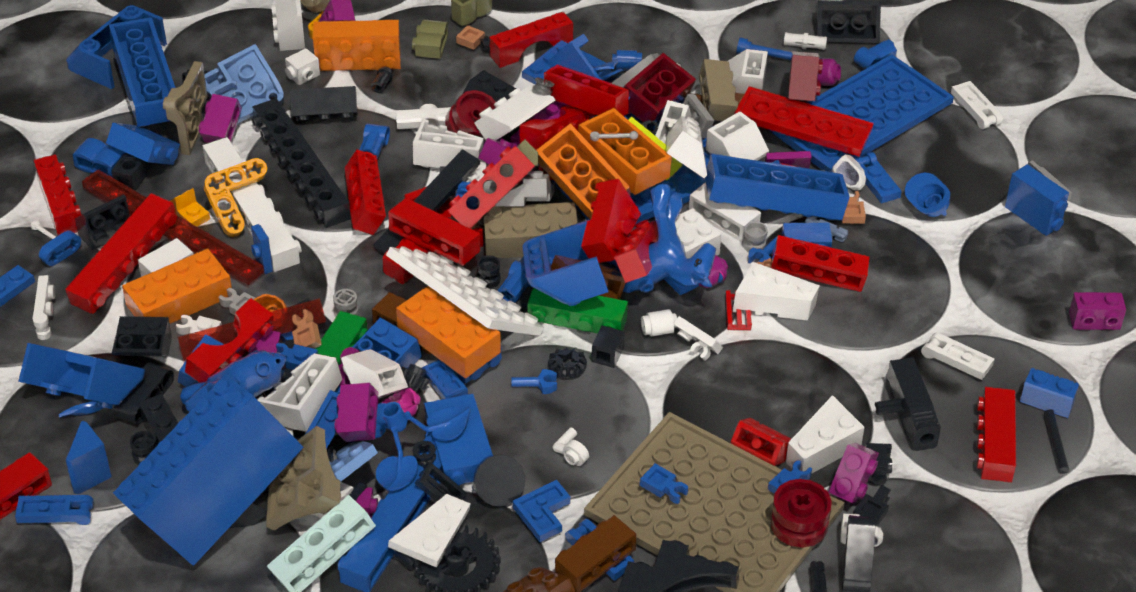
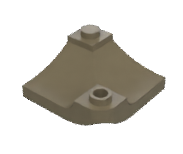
M194 61L184 83L180 87L171 88L168 97H165L163 100V109L166 110L167 120L173 121L177 126L181 154L184 155L191 154L200 136L199 124L202 121V107L208 97L203 62Z
M316 426L301 437L298 442L304 448L269 484L266 527L276 530L284 524L303 516L316 513L324 515L340 503V480L336 479L329 462L325 442V429Z

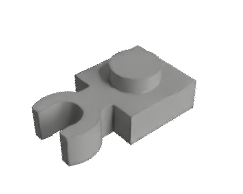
M232 288L227 289V298L222 295L219 296L220 305L229 307V311L233 315L250 298L255 299V297L245 292L239 296Z

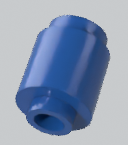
M617 50V54H612V61H618V64L615 66L616 70L623 69V71H628L642 61V53H637V50Z

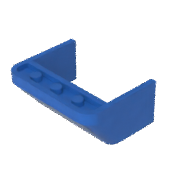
M127 6L73 50L66 59L68 69L107 88L113 89L115 85L110 60L102 57L112 49L109 24L152 17L159 41L162 46H165L167 41L163 18L139 7Z
M587 221L531 238L522 245L529 285L569 306L577 305L582 300L609 292L597 256L587 259L588 256L581 247ZM555 255L584 260L551 271V264Z
M27 343L18 382L47 388L46 393L61 396L62 391L84 396V399L98 401L97 406L113 409L114 404L119 405L144 379L146 369Z

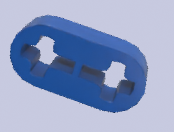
M71 230L63 232L42 246L39 252L40 260L49 266L58 264L79 249L81 238Z

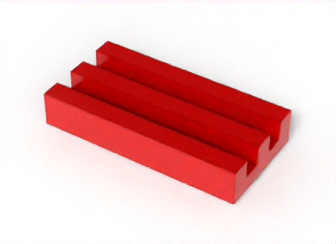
M726 290L727 330L751 331V310H745L746 325L742 324L741 309H736L737 324H733L731 300H735V294H731L730 290Z

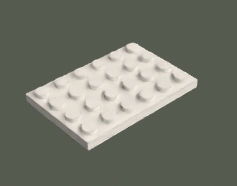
M403 246L400 249L390 247L386 254L390 259L489 329L540 336L544 329L543 326L537 323L538 319L529 313L524 314L520 311L521 307L512 301L507 302L503 299L504 295L494 289L490 290L486 287L487 283L477 277L473 278L470 276L471 272L462 266L457 267L453 264L454 261L442 255L440 257L433 252L426 254L418 249L412 251Z

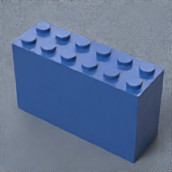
M225 374L119 485L113 494L141 521L194 566L304 447L252 394Z

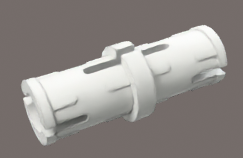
M785 32L784 46L825 50L827 37L808 35V33L794 34Z

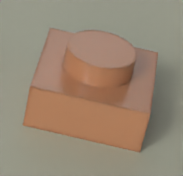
M467 25L456 36V43L474 50L480 44V39L484 38L485 32Z

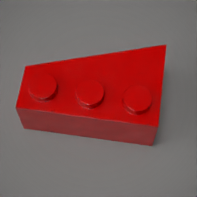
M619 178L596 183L595 190L598 193L596 201H593L590 207L593 210L591 220L587 221L581 247L588 258L597 256L599 263L615 260L614 256L619 251V247L624 244L625 239L628 238L641 215L638 207Z

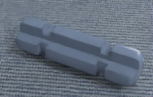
M816 216L807 217L805 223H830L823 219L818 220ZM830 223L832 238L834 236L835 240L844 242L848 237V230L842 227L838 229L837 225Z

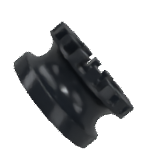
M419 441L413 446V456L416 458L418 465L420 464L423 467L427 462L434 463V460L436 461V448L432 442Z

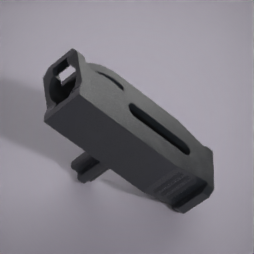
M914 357L890 360L889 369L885 377L891 386L892 400L875 402L876 415L898 413L912 448L916 451L933 449L938 445L941 426Z

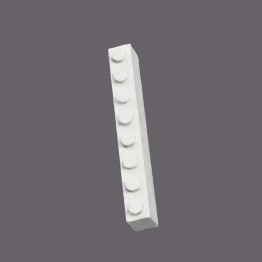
M228 137L202 145L205 163L212 174L246 161L244 157H240L237 146L235 144L232 145ZM233 172L229 175L232 182L237 183L242 180L239 173ZM223 176L222 182H220V183H218V184H221V183H224V182H225L224 176ZM255 182L231 191L232 197L244 220V225L252 236L251 226L256 224L261 225L267 234L273 271L276 272L299 264V253L302 252L301 246L297 239L294 240L292 238L289 226L283 224L280 212L274 210L271 198H266L263 186Z

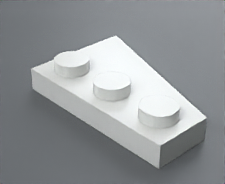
M446 494L391 538L388 547L437 567L445 554L446 548L452 542L468 514L470 503Z

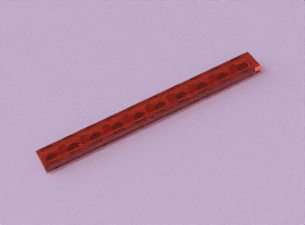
M96 170L82 181L84 189L106 202L124 194L127 199L130 216L147 198L100 170ZM178 215L174 225L170 226L163 234L172 241L178 238L194 254L209 249L228 274L247 285L264 273V266Z

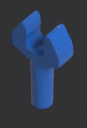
M777 237L762 250L754 247L749 250L748 264L752 263L755 259H760L758 262H763L771 258L769 255L773 252Z
M542 369L538 377H511L512 387H538L542 394H550L557 390V382H553L557 381V373L549 369Z

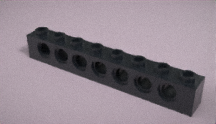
M275 98L252 106L253 116H251L253 126L260 130V135L263 141L268 142L271 153L277 155L278 162L281 167H285L288 178L294 180L298 193L304 195L305 202L308 207H312L317 221L321 220L325 228L351 220L349 201L278 99Z

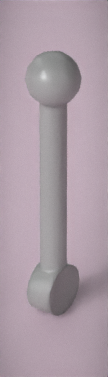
M594 131L590 133V139L592 141H597L599 138H630L635 140L638 138V133L632 131L630 133L599 134Z

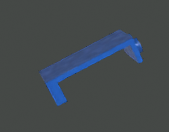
M584 34L568 43L547 62L550 68L558 64L601 80L580 50L589 41Z
M474 394L424 403L427 427H429L427 418L440 409L458 406L470 408L466 427L458 437L450 441L434 439L443 473L457 485L474 482V472L478 464L484 458L493 456Z

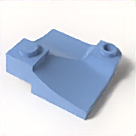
M256 44L217 63L218 68L204 74L207 95L210 100L212 94L238 99L242 110L237 124L253 116L252 106L269 101L273 96L277 97L281 105L284 102L282 87Z

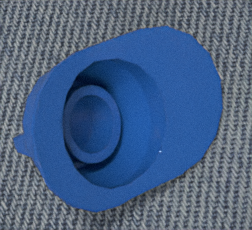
M920 173L911 177L906 184L905 195L914 207L929 217H936L941 214L946 216V210L950 204L949 189L931 173Z

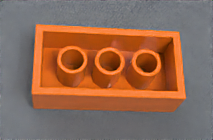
M399 20L322 21L313 23L314 55L319 59L320 71L378 70L382 67L401 69Z
M613 108L579 124L578 132L630 186V192L634 195L670 178L672 156L616 109ZM595 131L599 134H617L636 131L638 138L635 140L630 138H599L597 141H592L590 133Z
M571 123L536 150L538 152V164L590 220L593 214V210L590 208L591 203L596 201L598 193L595 190L596 183L619 178L630 195V186Z
M205 249L122 285L126 306L134 317H169L170 324L180 320L182 315L189 316L219 303V296L222 295L227 298V289L232 288L229 274L209 249Z
M430 286L425 287L396 308L397 327L418 339L419 345L465 379L501 353L500 332L498 330L485 327Z

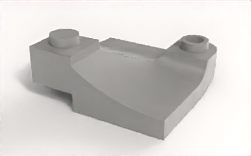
M531 171L524 177L523 181L519 182L495 206H525L527 201H550L555 193V183L550 182L549 174H543V171ZM494 181L485 182L484 191L488 194L494 193L497 189L496 183Z

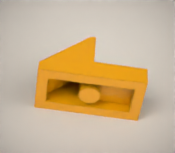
M193 188L170 200L174 204L177 217L191 230L210 220V213L196 201Z

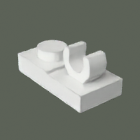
M680 316L674 322V325L680 330L678 335L688 342L691 339L696 341L690 349L694 354L699 349H704L700 355L704 361L710 357V350L716 354H719L723 347L717 340Z

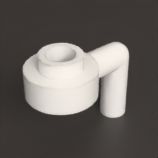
M569 428L554 443L553 450L564 454V458L569 464L581 466L589 458V452L583 444L573 440L577 432L574 428Z

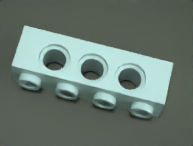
M347 495L338 505L332 508L268 564L267 567L289 592H302L376 525L367 512L350 495Z

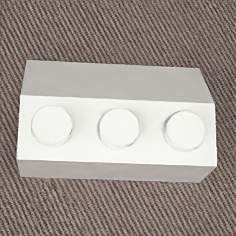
M275 0V5H272L275 43H279L280 51L305 49L300 0Z
M531 86L526 87L522 91L518 87L508 94L510 99L507 100L503 97L494 104L496 107L494 110L491 107L487 108L479 114L481 118L474 123L485 140L487 138L497 140L554 102V97L535 91Z
M681 115L666 136L667 153L705 178L707 176L701 131L700 127H698L699 123L689 116L685 118Z

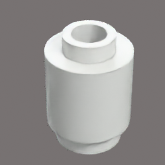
M667 309L646 313V316H641L643 334L652 337L674 333V328H676L674 322L677 320L676 314H672L671 310Z

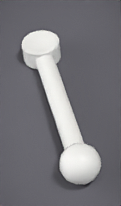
M39 221L31 223L33 230H39L51 239L56 237L41 227Z

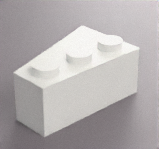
M423 119L413 141V164L437 168L447 166L462 149L478 158L483 148V138L462 131L454 133L448 131L447 126L440 125L436 127L430 125L429 120Z
M753 262L736 291L733 312H736V309L755 311V315H763V312L778 314V317L808 321L816 306L820 285Z
M314 353L291 372L292 376L284 383L278 382L273 386L274 391L265 398L261 396L257 400L284 427L307 432L329 391H335L342 381L338 363L334 357Z
M832 395L788 442L786 463L792 469L794 462L800 460V471H806L811 467L812 473L843 457L848 444L858 443L862 445L864 426Z

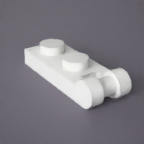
M971 81L952 87L951 94L974 117L980 129L983 130L989 128L991 124L998 125L1003 122L1001 113Z
M48 275L39 276L33 313L36 335L40 340H47L52 335L48 321L49 316H53L51 299H55V286L50 284Z
M934 333L930 337L929 343H926L921 349L924 357L929 359L936 358L983 380L994 364V358L940 333Z

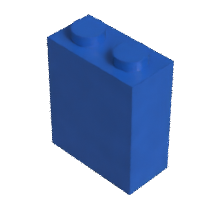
M115 122L112 123L106 144L146 162L169 165L174 164L178 157L180 146L179 143L141 126L137 127V125Z
M1026 164L1012 173L1005 208L1047 236L1062 227L1064 213L1068 207L1069 192Z

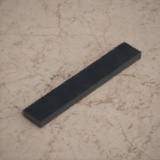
M462 149L414 202L437 212L458 189V185L462 181L464 182L481 164L480 160ZM388 228L373 246L384 255L390 247H397L405 237Z

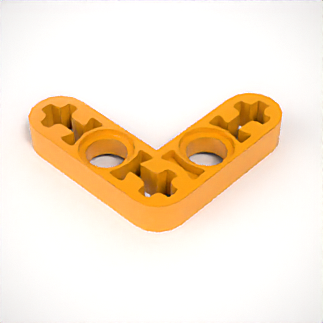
M254 158L210 174L205 179L204 191L224 233L229 237L239 236L244 229V220L232 197L231 191L264 178L267 172V165L262 159ZM254 165L256 168H261L259 174L256 171L250 172ZM233 172L239 173L242 180L237 183L232 182L229 175ZM224 176L225 182L219 184L217 190L214 187H209L211 181H214L215 184H218L222 182ZM221 200L229 202L230 209L226 211L219 209L218 202ZM231 214L232 222L234 224H239L237 230H234L233 227H228L230 224V219L228 216Z

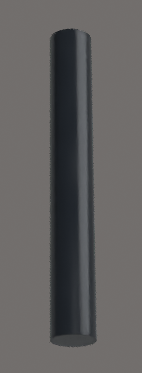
M1046 410L1044 416L1060 473L1065 474L1069 472V466L1053 410Z

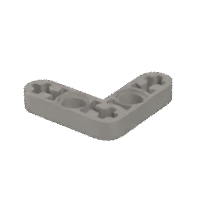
M655 53L647 56L613 81L612 84L624 88L625 84L660 55Z

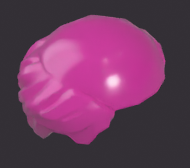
M405 388V390L403 389L398 393H394L393 396H389L388 399H384L381 403L397 402L401 405L404 413L409 411L411 416H414L418 410V405H420L421 397L411 388Z

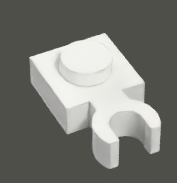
M182 315L181 321L184 325H175L178 334H189L190 339L201 341L205 334L216 339L222 329L221 321L199 316L197 320H192L190 316Z

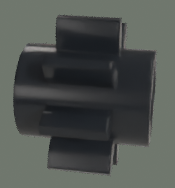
M410 363L408 368L402 366L401 370L408 385L407 388H411L416 393L418 389L425 391L430 381L425 377L427 371Z

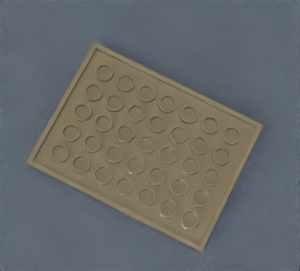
M671 412L661 420L584 508V515L598 523L606 521L615 515L636 533V544L656 555L659 553L663 540H677L685 545H689L690 556L700 555L708 560L717 562L727 561L735 566H739L737 589L716 587L723 592H780L814 548V546L800 548L785 544L772 531L771 517L774 493L768 490V483L782 471L781 469ZM655 463L675 474L676 482H683L688 486L687 495L677 492V494L681 495L679 504L673 503L667 494L660 498L640 486V478ZM831 495L832 505L828 528L842 512L845 503Z

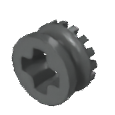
M535 78L536 85H533L532 89L551 95L552 91L550 88L554 87V83L551 81L547 82V80L544 81L543 78Z

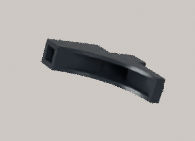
M663 540L654 567L644 562L634 563L628 561L618 592H687L704 587L737 589L739 566H735L727 561L717 562L708 560L700 555L690 556L689 545H685L677 540Z

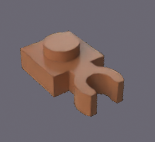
M855 191L854 196L849 198L842 223L865 224L864 202L859 201L860 194L858 191Z
M304 309L303 319L296 314L292 317L293 323L298 327V329L292 331L294 344L315 349L322 345L318 325L312 322L313 314Z

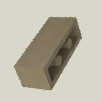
M704 59L698 74L703 106L714 120L724 121L733 116L738 107V101L735 100L736 87L732 83L733 71H730L728 61Z

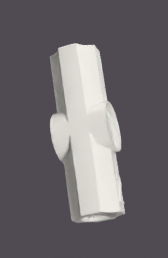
M424 104L420 109L396 110L397 129L419 128L423 119L429 120V124L436 127L440 125L445 126V117L451 107L437 108L433 104Z

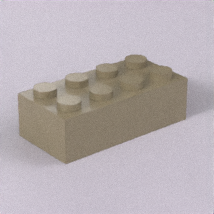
M575 202L525 206H494L483 217L486 256L491 255L497 258L523 257L522 245L527 240L578 224Z

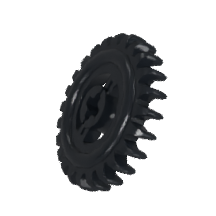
M466 524L462 533L458 529L452 542L446 548L445 563L434 567L414 559V574L419 577L421 585H426L427 591L435 589V592H481V588L487 589L490 587L489 582H494L496 574L500 572L499 564L501 563V557L499 555V548L497 546L494 547V539H490L487 543L488 536L486 532H484L482 537L478 538L479 530L477 527L472 534H469V528ZM476 561L477 563L473 571L465 575L469 570V564Z

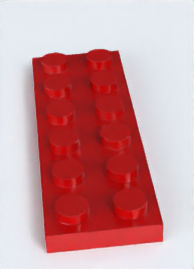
M750 86L734 113L742 112L759 127L860 157L874 123L794 99H788L787 97Z

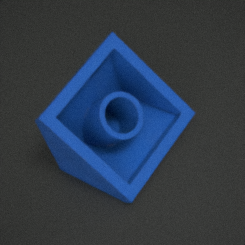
M81 421L66 458L74 494H81L111 478L104 443L87 422Z

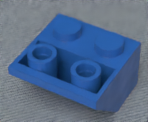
M381 317L352 347L356 348L359 352L371 349L397 362L401 368L402 366L408 368L410 363L415 364L422 357L418 339Z

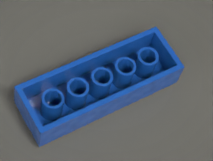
M152 17L109 24L111 45L137 127L171 121L167 120L166 110L163 109V100L165 97H168L171 88H175Z
M718 154L710 155L705 182L709 200L716 203L725 202L740 207L751 206L761 210H777L785 214L797 213L806 217L817 216L827 220H843L850 198L843 174Z

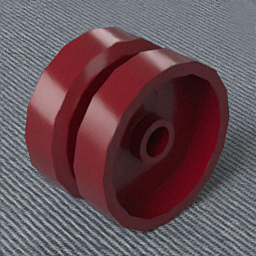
M466 91L448 110L445 117L447 130L454 133L462 131L483 138V143L486 142L474 122L481 118L479 114L487 108L491 107L492 110L496 108L494 105L496 103L495 100L481 91Z
M806 479L789 480L780 485L774 493L771 528L774 535L781 542L793 547H810L821 542L828 532L832 500L828 491L822 485Z

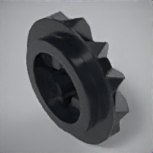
M567 346L564 350L556 348L555 353H550L548 360L549 370L556 372L557 377L566 379L581 375L587 366L584 352H578L577 348L569 350ZM568 359H571V362L568 361V362L565 363L564 366H563V361H567Z

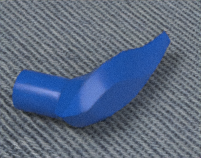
M92 400L61 412L59 418L71 415H88L98 412L105 407L97 406L98 401Z

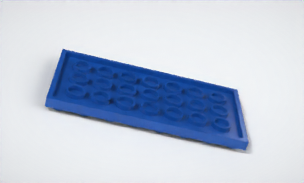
M891 54L822 93L820 96L815 97V101H808L807 104L874 123L873 130L860 157H863L866 153L873 151L952 104L954 96ZM769 130L794 150L811 151V162L827 172H832L833 166L845 154L856 157L855 155Z

